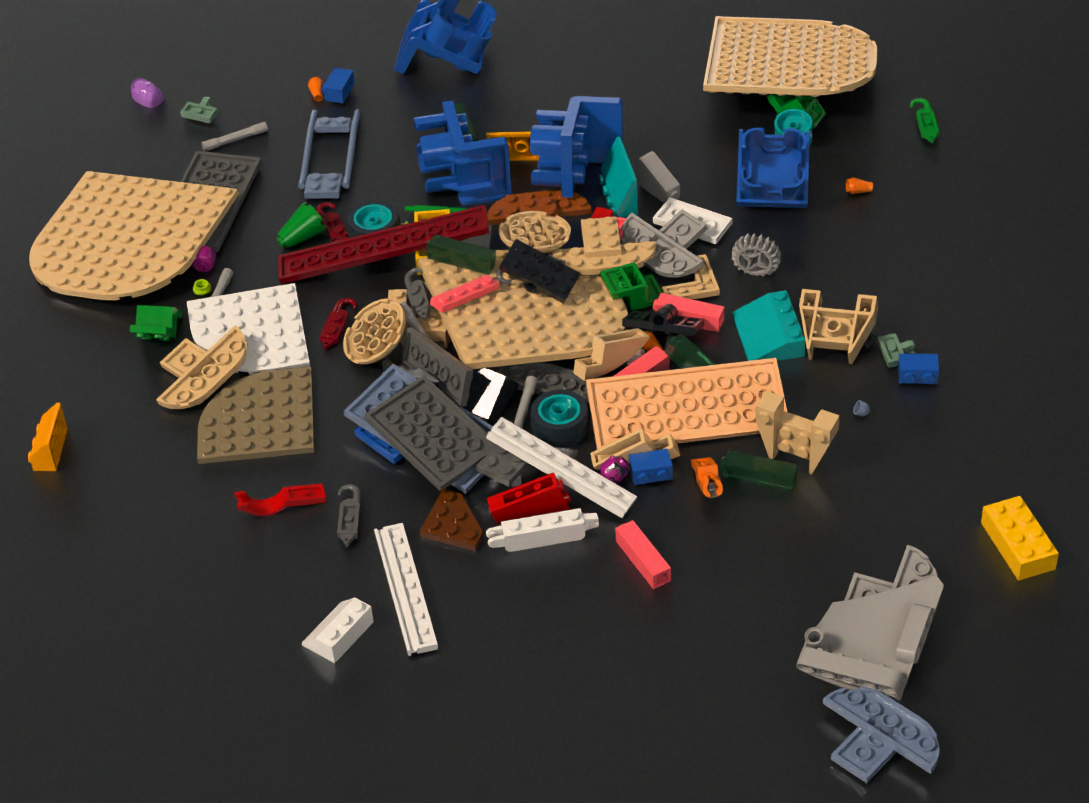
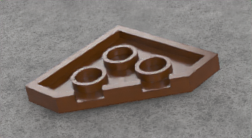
M445 489L440 493L419 531L420 537L473 551L477 550L483 539V531L462 494Z

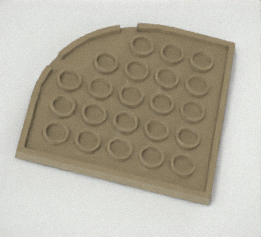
M311 367L262 371L239 379L217 393L207 404L199 420L198 464L314 453Z

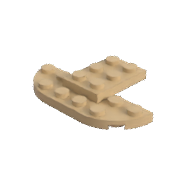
M617 217L588 218L581 220L584 247L558 249L548 253V255H553L555 258L565 260L566 266L578 271L581 275L600 274V271L633 262L636 263L638 269L643 267L646 261L652 260L655 256L656 241L620 244Z
M235 325L208 351L185 338L160 362L162 368L178 377V379L156 399L158 404L169 409H185L201 404L240 368L246 358L247 342L242 331Z

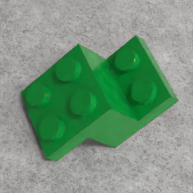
M776 94L767 95L768 101L776 110L777 115L787 109H800L807 112L812 118V129L818 125L826 114L817 98L810 95L799 97L788 94L784 96Z
M635 262L600 271V277L612 299L615 300L623 297L630 311L653 306L655 299H658L660 294L663 293L653 274L642 276Z
M137 305L136 325H130V333L135 334L137 338L142 340H152V337L160 341H170V338H176L177 318L182 319L183 311L175 307Z

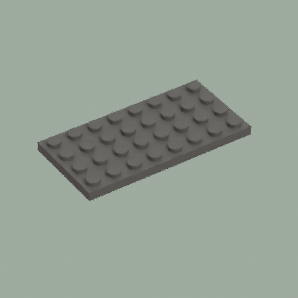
M196 151L180 181L183 183L238 189V197L205 244V246H209L215 252H219L262 164L261 158Z

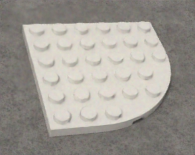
M295 283L187 301L193 341L205 351H208L235 325L242 331L247 342V355L243 364L235 373L243 371L252 375L262 371L310 367Z

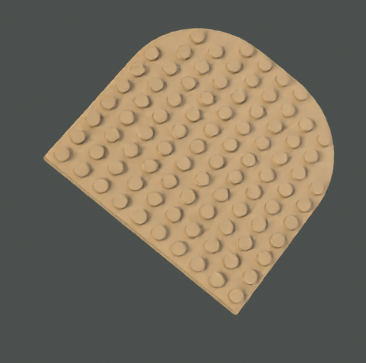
M716 16L703 91L709 93L725 92L727 94L734 92L742 94L759 93L760 95L776 94L778 96L788 94L797 97L802 95L819 97L820 95L854 91L874 77L877 66V45L875 41L869 39L870 36L865 32L845 24L836 26L831 21Z
M86 171L35 239L29 255L33 275L41 285L49 287L53 292L98 300H120V297L132 295V298L154 292L170 284V279L178 274L182 275L191 266L200 248L205 246L238 197V189Z
M509 250L418 258V266L423 270L422 275L432 297L487 274L500 283L498 290L441 313L439 311L461 362L470 369L586 357L592 355L594 336L626 330V327L622 326V319L628 315L627 307L622 298L612 299L600 274L580 275L563 304L541 291L537 294L528 292L524 289L522 281L505 272L502 274V277L512 283H501L497 279L496 273Z

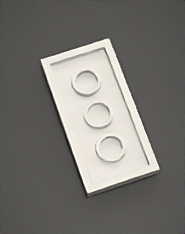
M670 197L653 217L654 224L664 226L683 209L706 224L708 229L698 239L717 244L732 225L731 217Z

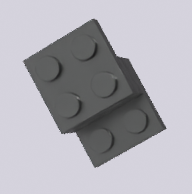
M497 444L476 465L478 472L508 487L510 485L517 487L530 482L541 471Z

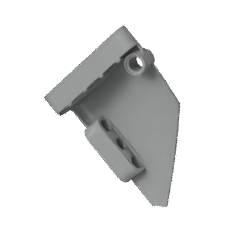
M933 576L881 593L833 602L819 624L805 632V644L796 667L811 676L838 687H846L847 690L859 689V686L872 688L900 703L912 666L918 662L944 589V584L937 576ZM814 639H820L817 642H812Z

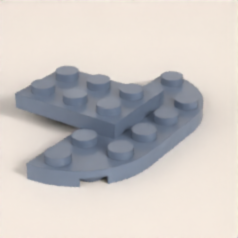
M859 686V689L846 690V687L841 688L823 698L825 706L858 726L831 754V760L865 783H868L896 752L930 774L935 769L940 752L936 732L924 719L887 695L872 688Z

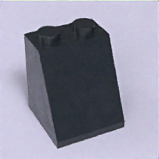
M486 368L472 369L473 379L470 385L467 405L463 406V408L478 415L480 419L487 423L488 420L496 422L517 390L519 383Z

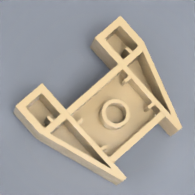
M406 289L389 290L388 299L397 301L399 304L406 302L409 306ZM433 307L430 310L428 320L418 317L417 320L433 342L443 341L444 348H447L451 341L450 335L439 311ZM407 321L404 334L400 340L402 346H404L406 330L411 327Z
M802 289L799 308L809 360H812L814 347L846 350L848 351L849 364H852L876 324L878 312L877 296L858 294L855 311L823 308L821 291Z
M765 391L756 405V423L770 461H773L779 450L810 460L809 474L812 475L839 430L840 415L821 409L815 420L812 421L785 412L784 397Z

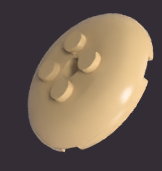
M543 211L519 212L508 216L507 221L501 222L499 225V236L509 248L518 239L544 254L561 248L568 242L571 235V227L565 219L558 215L555 217L548 216L547 212Z
M380 299L364 307L354 317L356 321L352 327H348L343 341L344 352L352 362L362 365L375 363L389 355L398 345L405 331L406 314L403 307L397 301H391L390 299Z

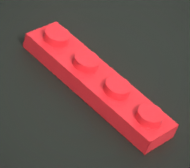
M487 274L432 297L430 304L443 313L498 290L500 283Z

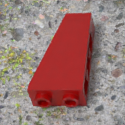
M554 472L487 498L490 512L497 524H501L502 521L570 510L569 502H571L568 491H564L565 487L562 479H557Z

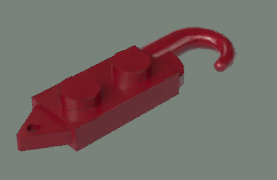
M331 202L319 204L316 211L323 219L321 223L326 225V232L331 241L348 239V230L337 213H324L323 211L325 207L335 209L336 206Z
M340 299L335 304L333 311L330 312L319 336L324 350L339 343L349 321V314L347 311L342 310L344 304L350 303L356 309L357 303L354 299Z

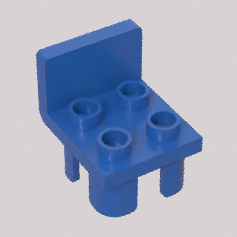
M421 0L403 33L394 71L404 74L418 48L431 58H441L453 63L461 71L469 70L478 74L482 67L486 46L492 37L493 32L490 29L497 16L496 10L490 4L479 1L469 19L454 12L460 0H438L435 3Z
M574 96L570 98L567 111L537 110L536 117L540 125L532 126L530 152L532 155H539V170H533L531 173L532 186L562 187V197L573 198L576 184L584 185L585 167H588L589 163H603L616 137H620L623 143V100L612 97Z
M453 100L442 102L443 113L413 118L414 127L417 131L445 127V133L420 137V143L416 146L419 167L422 173L451 169L452 172L451 176L428 179L425 183L426 193L456 190L459 201L463 205L500 200L506 195L512 194L509 149L505 137L473 141L471 134H468L466 114H456Z
M751 128L744 134L743 129H739L736 206L808 207L810 131H806L804 135L798 129L787 128L784 130V135H767L764 128Z

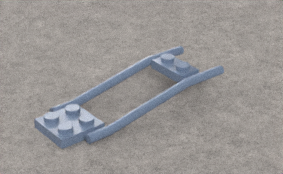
M359 109L354 111L353 120L345 117L317 118L318 111L312 110L307 128L301 175L298 184L299 189L305 188V199L339 198L341 187L349 188L357 129L361 114ZM314 130H316V133L350 131L345 176L336 173L308 174Z

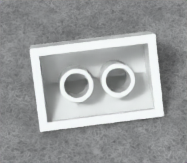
M355 597L340 602L302 642V646L336 663L374 622L371 606Z

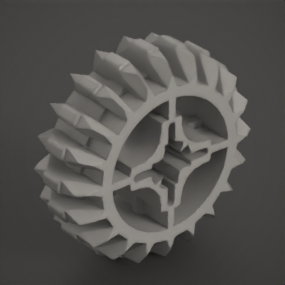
M755 233L752 236L747 234L745 237L741 236L735 242L732 249V260L734 265L738 266V270H743L744 274L749 273L750 275H762L764 277L766 274L771 275L778 268L781 260V251H779V246L775 245V241H769V237L764 238L762 234L757 236Z

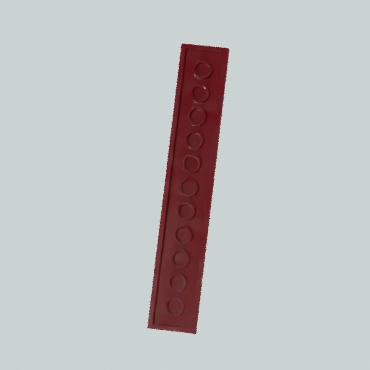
M482 205L278 255L279 281L281 284L290 283L489 234L486 206Z

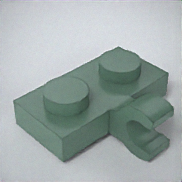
M203 97L200 104L187 102L180 111V114L184 118L211 124L218 114V110L212 107V104H209L211 98Z
M896 333L877 337V343L888 368L898 366L899 354H915L913 340L900 343Z

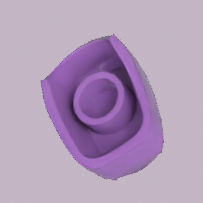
M137 78L131 83L132 99L135 102L153 108L164 101L162 91L152 82L143 78Z

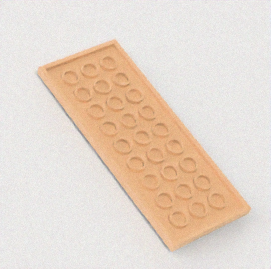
M776 358L586 380L597 450L641 428L652 441L670 433L677 443L760 434L756 423V405L765 391L784 397ZM784 398V411L787 412V407Z

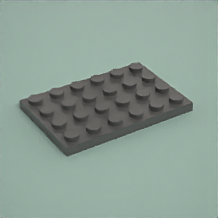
M425 375L364 414L365 420L439 491H442L474 469L496 445L486 438L487 432Z

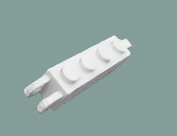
M581 508L502 521L501 526L487 529L486 535L489 538V547L498 548L505 546V550L513 552L582 540L585 537V531L599 527L597 513H582Z

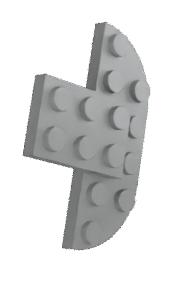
M683 209L660 230H657L634 213H631L623 223L622 230L625 231L621 241L623 244L656 241L655 256L652 260L646 261L644 265L661 276L682 277L697 272L705 265L702 259L688 251L687 248L708 228L706 224Z
M907 545L894 583L854 572L845 600L899 588L937 576V572L927 555L919 549Z

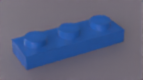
M361 426L354 430L356 437L393 464L404 457L395 448Z

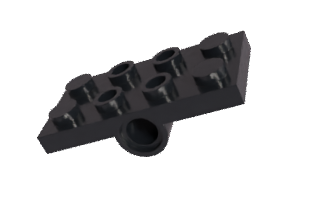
M518 239L514 241L499 266L500 270L522 281L524 289L528 292L537 294L541 291L563 304L581 275L578 271Z
M665 304L654 313L633 310L622 319V326L628 327L629 330L641 328L646 329L647 332H657L658 330L664 331L665 334H675L676 332L682 333V336H693L704 326L705 319L678 316L677 308L674 305Z

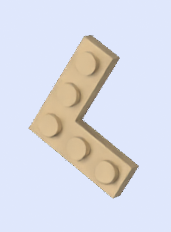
M706 254L697 256L703 260L705 265L697 272L692 273L695 281L662 287V292L692 300L720 295V289Z

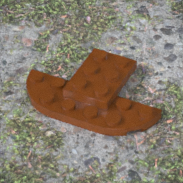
M561 188L558 190L506 195L489 208L487 217L488 225H498L501 222L507 221L508 216L525 211H543L552 217L556 215L568 217L592 214L589 202L578 193L574 192L573 198L562 197Z

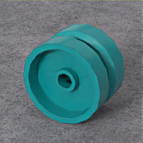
M787 109L776 116L774 121L775 135H784V130L787 128L798 129L804 135L806 131H810L809 146L811 145L812 118L807 112L800 109Z

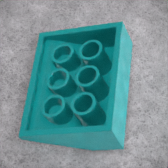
M616 137L601 166V174L598 175L599 184L603 185V195L607 196V205L613 210L614 216L627 218L631 213L638 216L637 179L620 137Z
M787 290L768 293L732 312V317L748 361L776 358L777 361L805 357V338Z

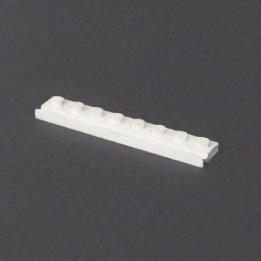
M503 417L498 420L487 434L486 438L546 474L554 472L557 479H562L563 484L621 518L624 517L637 498L634 494Z
M403 523L386 526L381 530L374 529L408 656L415 652L419 654L437 650V640Z

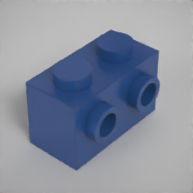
M334 68L332 73L329 74L328 80L322 86L325 101L345 102L355 84L353 70Z
M899 354V383L938 384V354Z
M668 449L629 455V470L634 485L673 479V465Z

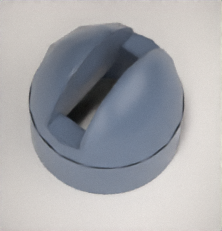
M858 400L854 406L853 413L861 417L867 416L870 412L869 405L864 401Z

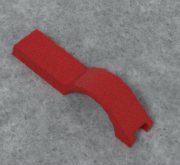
M322 483L283 487L275 496L260 500L251 498L245 491L234 492V497L238 499L237 510L256 516L274 515L289 506L326 503V494Z

